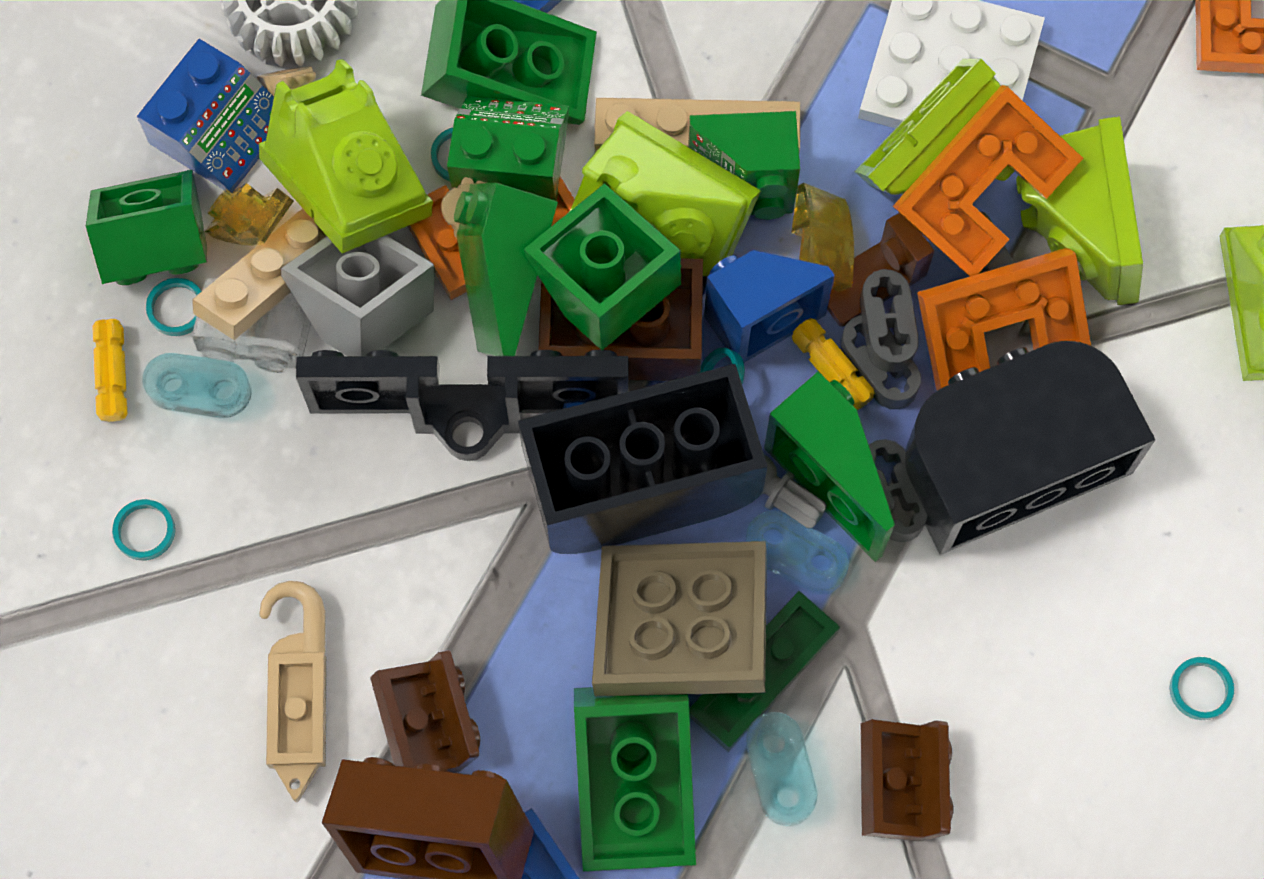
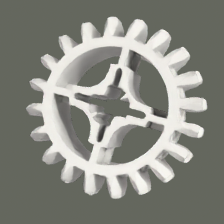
M222 0L223 3L221 4L224 16L228 18L226 21L228 29L234 37L238 38L239 44L245 52L254 49L255 56L261 62L273 54L275 63L282 67L287 57H294L296 64L302 67L305 60L304 55L311 53L315 58L322 61L324 56L322 48L324 46L338 50L340 45L339 35L351 36V20L356 19L359 12L357 0H327L319 12L314 7L318 0H261V7L254 13L252 12V7L255 0Z

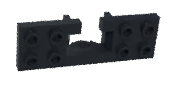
M319 350L313 352L312 356H297L296 379L310 414L410 413L416 434H434L451 455L459 460L473 461L486 455L504 433H519L518 421L522 420V413H549L564 409V403L591 402L628 392V356H617V353L610 350H592L587 352L585 356H563L562 353L555 350H537L532 352L530 356H487L488 384H439L440 365L438 356H399L396 352L389 350L370 351L366 356H344L343 353L338 351ZM464 422H473L479 425L483 430V436L479 443L470 447L457 444L453 439V432L458 425Z

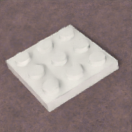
M892 0L858 118L897 128L962 59L981 58L996 73L994 77L1000 85L1008 86L1023 100L1045 17L980 0Z

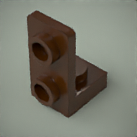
M897 213L886 220L881 242L832 271L835 276L827 308L828 312L839 326H845L852 318L861 315L860 295L868 276L882 269L893 270L900 273L908 281L909 286L927 276L934 249L917 228L900 213ZM880 287L875 297H880L885 302L893 296L888 294L885 287Z

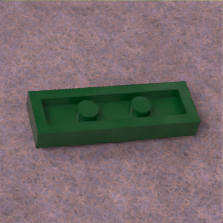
M798 591L766 625L765 692L702 694L689 708V717L729 752L838 634L840 626L804 594Z

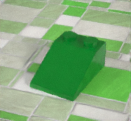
M440 0L435 5L421 96L458 109L461 108L467 96L569 106L570 110L568 124L581 125L585 121L597 31L513 0Z
M499 183L470 184L469 191L461 193L455 208L454 222L460 223L456 236L478 352L492 356H515L537 279V273L524 255V248L551 227L558 204L557 201Z
M818 371L770 413L764 449L786 472L790 471L794 474L793 479L799 485L825 501L827 505L825 512L876 562L883 556L895 524L857 409L853 406L855 404L853 397L841 383L836 380L829 382Z
M593 687L574 688V720L583 872L696 865L688 694L595 696Z

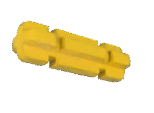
M117 319L97 320L92 326L93 342L96 343V347L93 349L95 389L98 390V395L95 396L96 414L101 421H121L128 415L127 398H124V392L127 391L125 351H122L124 328Z
M809 318L793 331V342L803 353H810L811 357L808 360L829 382L836 380L849 391L854 399L855 404L853 406L857 410L863 408L873 399L875 394L874 388L863 376H856L858 369L832 338L825 339L826 331L815 319Z

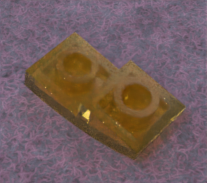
M247 183L233 192L225 189L208 210L207 214L214 219L205 232L215 239L232 244L247 246L263 244L294 200L278 188L263 196Z
M806 183L799 184L791 233L802 237L799 260L829 266L835 275L832 289L841 292L852 287L854 271V235L850 210L846 199Z

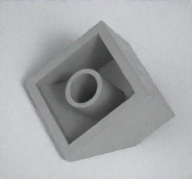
M387 235L343 254L326 236L281 268L283 280L322 341L346 356H366L370 351L383 350L434 311V264Z

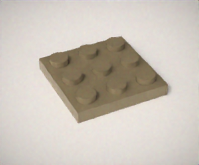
M766 541L602 546L592 676L594 695L629 696L765 692Z

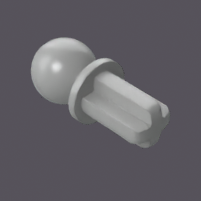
M764 455L768 467L762 494L769 496L765 507L769 510L775 507L806 529L813 528L826 510L827 505L825 501L793 480L794 474L790 471L782 479L778 477L775 464L768 456Z

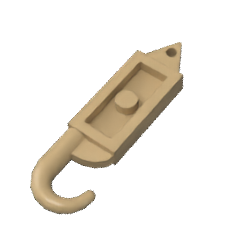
M286 581L275 585L267 591L261 601L259 612L262 619H267L274 604L286 597L296 598L303 606V633L291 634L279 639L271 647L268 654L266 765L269 769L275 768L290 796L297 803L318 768L326 767L327 657L325 655V608L321 596L313 587L304 582ZM300 781L301 784L298 789L294 790L291 788L293 782Z

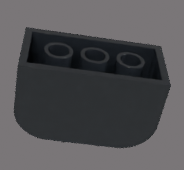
M1076 341L1054 342L1028 352L1026 347L1017 348L998 359V365L979 372L978 368L973 367L959 372L949 379L947 386L933 393L925 401L917 415L905 449V464L909 479L927 514L925 526L940 555L1134 473L1156 439L1119 369L1107 355L1093 346Z
M736 364L518 421L521 446L550 550L555 553L578 554L602 549V546H615L712 520L747 506L755 501L764 489L768 466Z

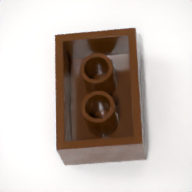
M681 258V285L603 349L617 353V356H628V380L671 381L700 373L702 358L703 259ZM541 281L538 350H555L562 353L563 356H585L589 351L601 350L564 316Z
M377 757L365 758L363 762L341 760L322 819L323 826L356 873L400 879H521L534 833L507 779L496 773L485 770L474 771L472 775L453 773L433 764H420L417 768L395 766L393 763Z

